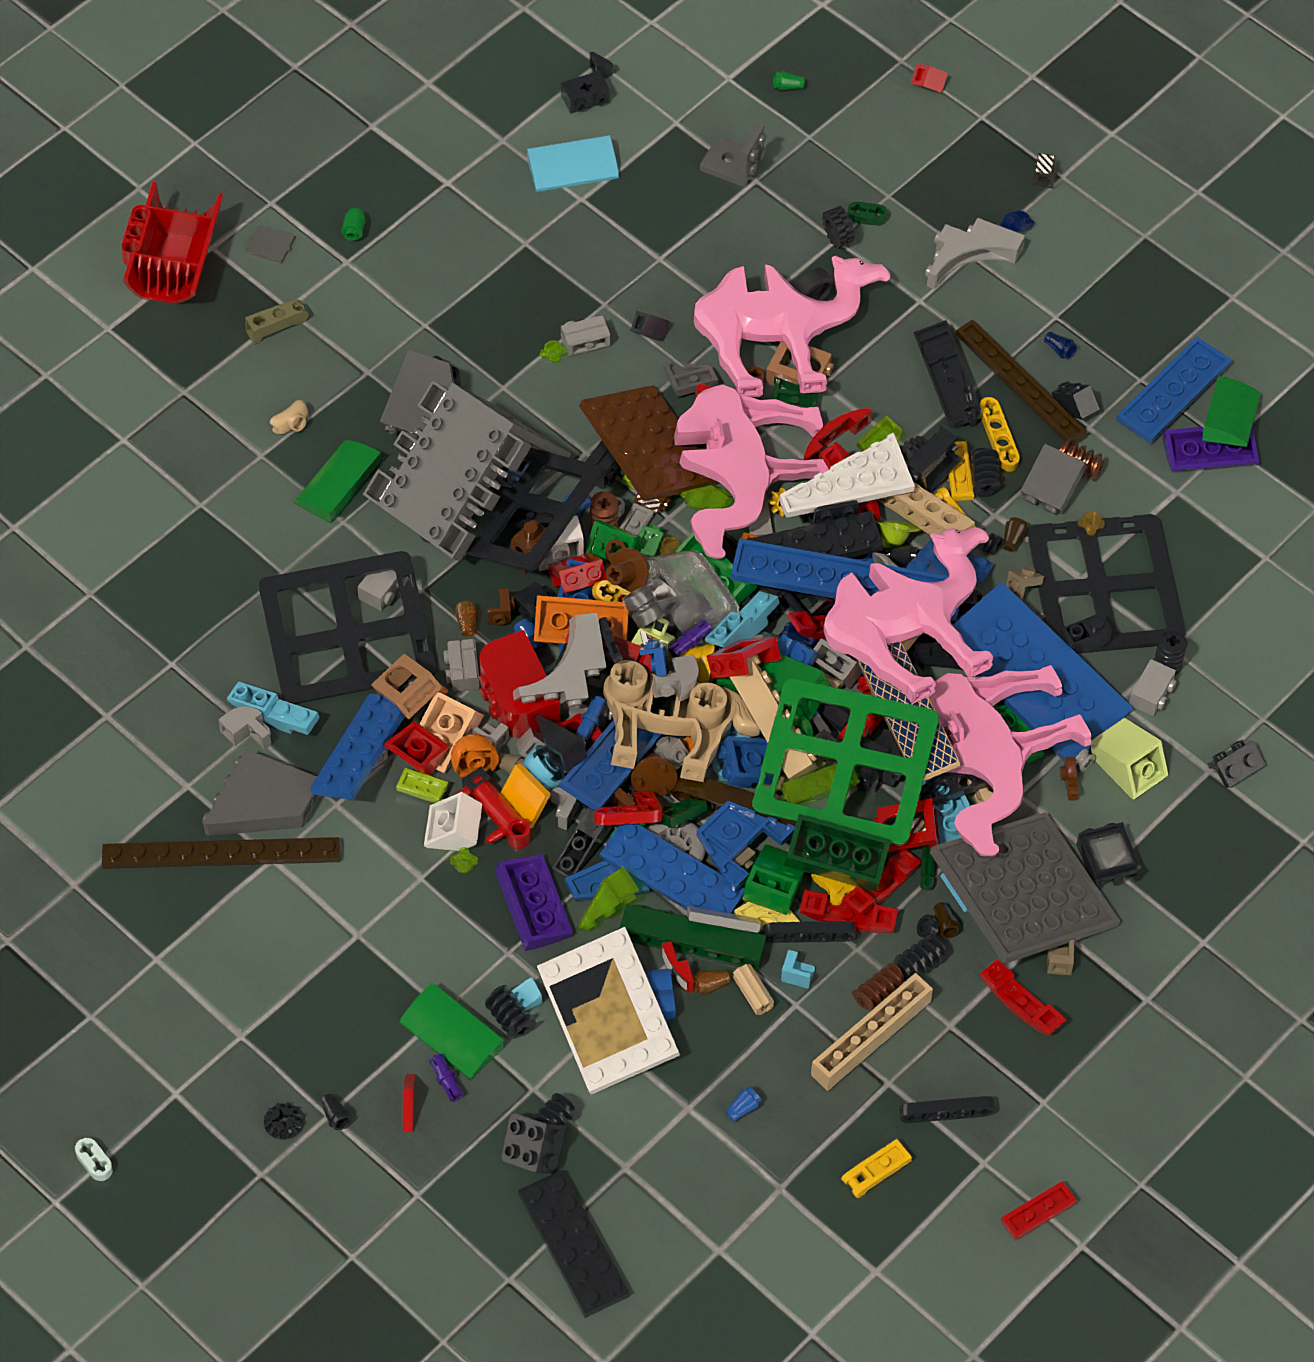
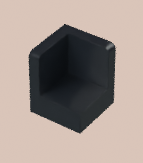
M636 311L630 331L662 341L669 320Z

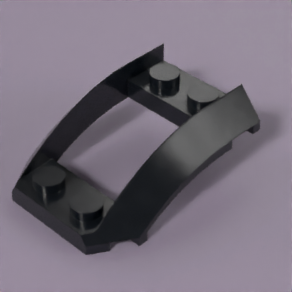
M974 589L970 596L959 606V609L970 610L982 599V594ZM923 632L915 641L913 660L922 671L924 664L962 669L954 657L943 649L941 644L926 643V633Z

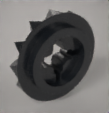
M277 1102L272 1108L269 1107L268 1112L264 1115V1128L275 1139H290L299 1133L303 1125V1117L298 1107L291 1105L289 1102L286 1104ZM280 1114L284 1115L285 1118H289L286 1120V1128H284L281 1122H276L280 1120Z

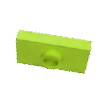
M405 768L396 786V791L437 803L443 799L449 783Z

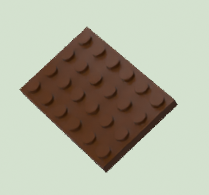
M654 385L581 400L579 407L643 502L717 486L718 481L686 470L680 465L682 451L699 449L695 444L675 445L674 435L678 419Z

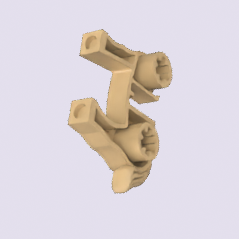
M632 660L617 662L605 680L603 693L616 727L614 737L616 744L611 765L634 769L637 757V728L665 735L691 736L694 748L684 758L680 778L703 782L707 768L717 756L718 748L726 735L729 734L732 724L740 735L758 736L761 732L742 697L725 687H720L713 683L697 682L696 686L691 690L689 698L679 701L676 694L673 716L668 717L664 716L665 710H660L659 715L650 712L653 699L652 687L654 676L656 675L650 673L648 680L647 671L640 663Z

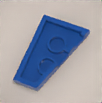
M602 861L565 878V883L575 902L648 894L650 892L648 886L606 861Z

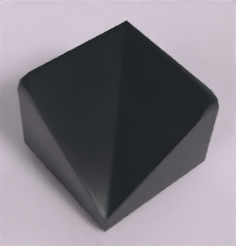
M590 52L589 67L592 72L600 71L604 79L611 77L612 62L595 52Z

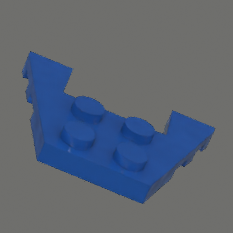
M727 801L696 831V836L731 889L736 892L747 881L749 873L733 860L762 832L782 846L793 835L795 826L791 824L784 825L777 822L775 818L770 816L768 818L755 814L756 811Z

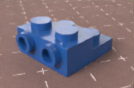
M727 736L722 745L719 746L718 757L724 761L722 777L727 779L728 786L750 787L753 782L758 783L768 745L766 739ZM766 774L764 783L772 784L774 775Z

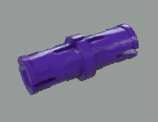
M703 619L693 629L685 631L677 642L669 646V652L675 658L680 657L691 647L695 648L698 645L697 642L712 632V627Z
M443 1054L434 1055L433 1058L429 1059V1063L437 1075L438 1084L443 1086L450 1102L460 1100L458 1095L462 1098L464 1092L455 1079V1072L450 1070Z

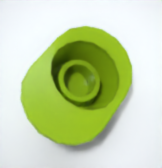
M875 520L878 523L877 528L883 542V547L886 548L902 546L910 532L921 530L909 522H881Z

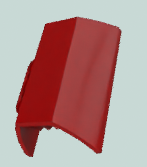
M152 181L146 205H137L131 211L121 244L122 261L127 266L123 280L132 293L141 299L171 304L184 302L195 296L222 204L223 194L219 193L216 202L202 215H198L197 210H194L193 213H188L186 208L183 212L178 211V207L170 210L168 205L165 208L163 207L159 198L157 182Z

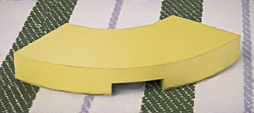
M750 902L745 903L733 912L735 915L759 919L761 924L759 931L762 932L763 926L767 923L800 922L791 910H789L788 915Z

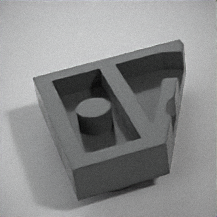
M663 363V370L677 397L696 392L698 383L712 387L718 386V379L711 365L695 366L693 364H683V367H670V363Z

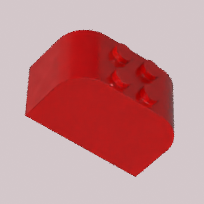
M521 630L486 644L480 653V694L482 699L488 701L490 705L488 708L492 719H497L499 724L502 723L509 727V736L514 738H521L530 728L540 733L536 719L538 714L552 720L553 723L560 722V701L558 698L544 700V697H540L530 703H522V700L514 701L513 691L515 689L536 683L547 677L525 631Z

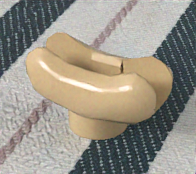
M296 400L286 410L273 416L270 419V424L274 426L272 431L276 434H285L291 430L295 432L301 431L306 425V418L309 413L303 400Z

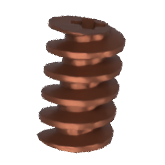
M1068 439L1059 450L1085 462L1087 468L1083 474L1084 477L1088 478L1091 476L1092 481H1096L1105 465V461H1102L1103 454L1100 453L1095 458V450H1091L1089 454H1086V446L1078 450L1079 443L1076 442L1071 447V439Z
M601 491L593 495L590 500V531H592L594 521L597 519L618 527V500L616 496L608 491Z
M888 963L886 968L880 969L879 973H875L872 976V979H867L865 984H861L857 990H853L852 995L861 1007L871 1012L875 1008L874 1004L878 1006L882 1002L881 998L885 1000L889 994H892L896 988L903 984L904 976L895 964Z

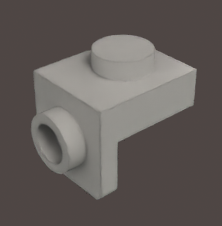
M668 736L659 739L656 742V746L650 750L651 753L668 759L674 764L676 770L683 765L684 758L689 754L680 739Z

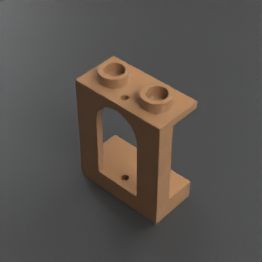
M784 341L780 342L767 367L766 382L774 385L777 377L800 385L797 370L784 366L790 354V349ZM808 346L810 358L817 360L821 365L818 373L830 376L834 366L831 363L832 354Z
M403 654L371 684L378 694H381L397 706L408 719L442 688L428 670L406 654ZM412 674L417 677L402 693L396 690Z

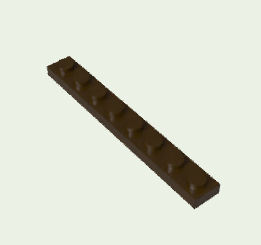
M973 319L956 330V336L1064 442L1071 439L1070 446H1073L1076 442L1087 436V431Z

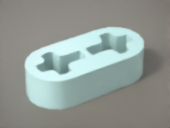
M83 1138L79 1140L75 1146L78 1160L92 1178L97 1181L107 1180L112 1174V1165L109 1158L93 1139ZM84 1147L91 1149V1157L86 1152H83L82 1149ZM98 1162L101 1167H105V1171L97 1170L95 1163Z

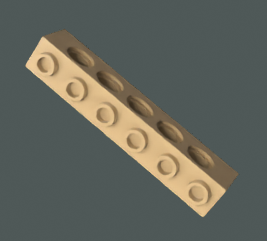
M914 483L915 488L913 492L876 499L929 535L941 533L951 528L966 530L975 527V522L969 517L955 510L952 506L946 504L934 494L929 493L917 483Z

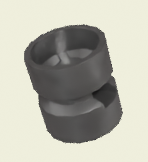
M648 585L634 590L622 599L627 610L634 612L632 618L638 628L650 624L664 614L659 603L653 602L654 595Z

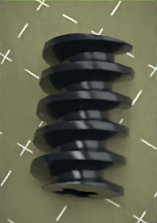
M976 448L971 451L973 492L980 497L992 495L1001 486L999 481V453L994 449Z
M1166 631L1158 639L1154 661L1176 670L1175 676L1182 669L1188 644L1186 638L1178 632Z
M929 934L925 939L918 941V944H914L910 949L903 951V954L897 955L893 964L900 969L904 980L907 981L915 973L920 976L918 969L922 973H926V965L931 969L934 968L933 959L937 963H941V954L945 956L946 950L934 934Z
M501 985L489 994L485 1001V1007L490 1010L493 1017H496V1021L501 1024L502 1029L507 1031L508 1037L516 1039L530 1032L536 1025V1021L533 1019L529 1020L530 1013H523L525 1007L523 1005L518 1006L519 999H512L514 993L512 991L507 992L509 986Z
M554 1093L551 1097L552 1100H547L545 1106L541 1107L539 1113L535 1114L532 1118L541 1122L560 1123L567 1126L564 1118L572 1120L574 1117L570 1111H575V1107L565 1096Z

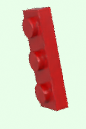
M1061 1181L1001 1217V1223L1016 1241L1074 1206L1077 1199L1064 1182Z

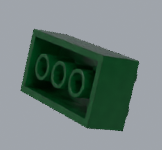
M799 814L784 866L876 892L891 840Z

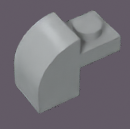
M694 655L671 658L669 674L654 676L652 687L654 698L677 694L679 701H683L690 697L691 690L696 686L699 671Z
M248 706L237 707L218 719L220 732L234 746L248 736L264 750L271 745V731L263 723L262 712L256 708Z

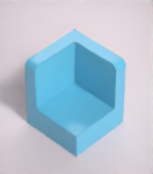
M788 950L782 968L781 981L809 989L815 967L798 962V952Z

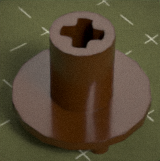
M623 548L617 551L606 570L607 580L611 584L618 585L629 592H633L646 585L649 578V566L646 557L634 548Z
M650 753L634 766L631 772V783L636 791H651L656 797L665 796L677 783V770L668 759L662 758L658 754Z

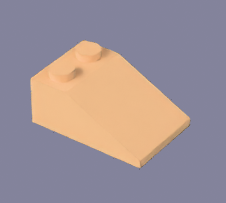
M440 692L434 695L420 725L450 746L448 752L436 768L442 773H446L452 765L451 751L454 744L460 738L472 734V730L475 727L478 728L484 715Z

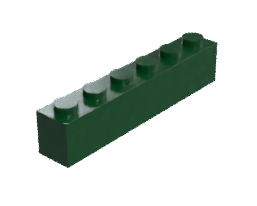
M626 904L619 928H626L632 943L662 949L663 943L672 942L675 953L736 967L751 964L753 969L758 972L766 945V935H762L759 932H748L689 921L686 915L678 916L669 914L664 910H651L638 904Z

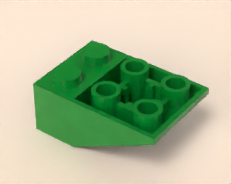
M764 845L749 874L742 900L788 915L805 871L784 866L788 852Z

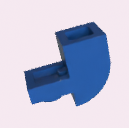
M784 631L778 642L780 654L809 666L813 665L818 655V652L810 648L811 643L793 632Z

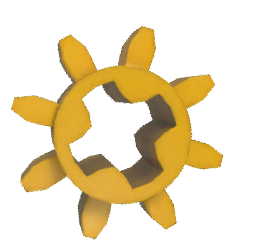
M781 487L780 492H771L772 497L767 502L773 505L770 509L771 512L776 513L778 511L779 515L783 517L784 511L782 506L779 505L780 494L786 491Z

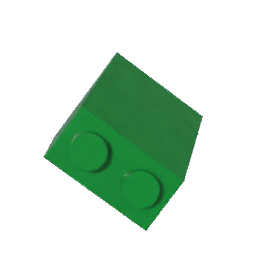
M780 654L781 659L772 662H762L759 666L762 671L766 670L772 680L769 683L773 691L776 689L780 695L783 684L788 679H798L832 687L823 671ZM801 699L796 713L804 715L810 721L821 702ZM784 705V710L788 709L791 711L792 706Z

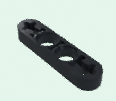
M954 773L923 784L920 795L924 799L931 798L930 790H933L934 798L932 799L936 806L987 788L990 785L977 777L979 782L976 783L974 775ZM962 778H969L972 782L968 787H962L959 785V781ZM940 786H947L950 790L947 794L940 795L937 793V789Z
M850 921L771 922L763 926V935H766V942L769 943L848 942L857 937L856 925Z
M989 1096L911 1102L903 1104L899 1108L901 1121L904 1123L986 1117L996 1112L994 1098Z

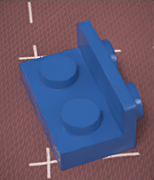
M659 640L645 642L646 644L639 650L640 655L654 653L650 658L652 671H656L657 676L667 675L669 669L665 644H660Z

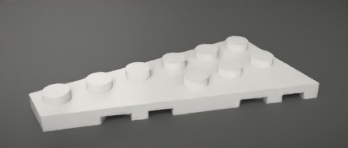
M892 433L887 436V439L871 444L870 448L865 451L857 452L831 466L830 470L823 474L821 472L818 473L812 480L800 483L780 494L779 501L787 518L814 512V509L820 506L857 500L860 503L913 492L915 485L895 435Z

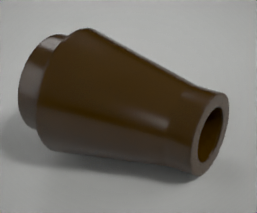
M1011 517L1006 522L1002 545L1004 550L1008 552L1015 551L1027 531V523L1024 520Z
M937 903L934 906L935 917L939 920V930L937 933L943 938H952L959 933L960 923L948 908L947 903Z

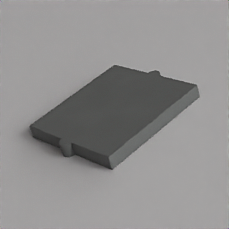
M260 225L255 236L251 237L252 241L247 249V254L282 264L287 252H290L295 235Z

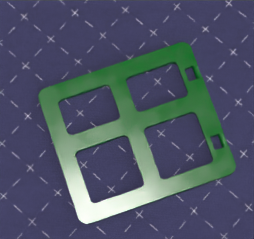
M788 679L783 684L758 785L752 802L754 810L760 814L794 822L797 821L798 815L802 814L891 840L890 844L904 845L909 840L939 722L937 712L933 709L798 679ZM801 699H808L850 709L851 713L844 740L838 743L794 733L792 727L799 701ZM784 705L792 706L789 718L782 717ZM869 714L919 725L916 743L910 758L869 750L860 746ZM787 750L826 757L838 762L825 809L820 810L774 798ZM861 765L906 776L894 825H886L843 814L855 766ZM766 774L774 775L771 787L763 786Z

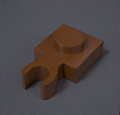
M1065 757L1064 766H1060V779L1065 781L1068 800H1078L1079 789L1075 757Z

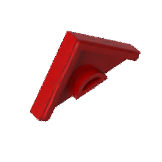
M407 1074L403 1086L404 1132H413L415 1074Z

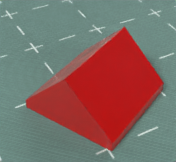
M415 721L388 740L384 745L418 771L429 776L433 774L450 748L448 744Z

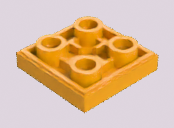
M521 763L514 766L500 793L515 812L529 822L530 829L534 827L551 795Z

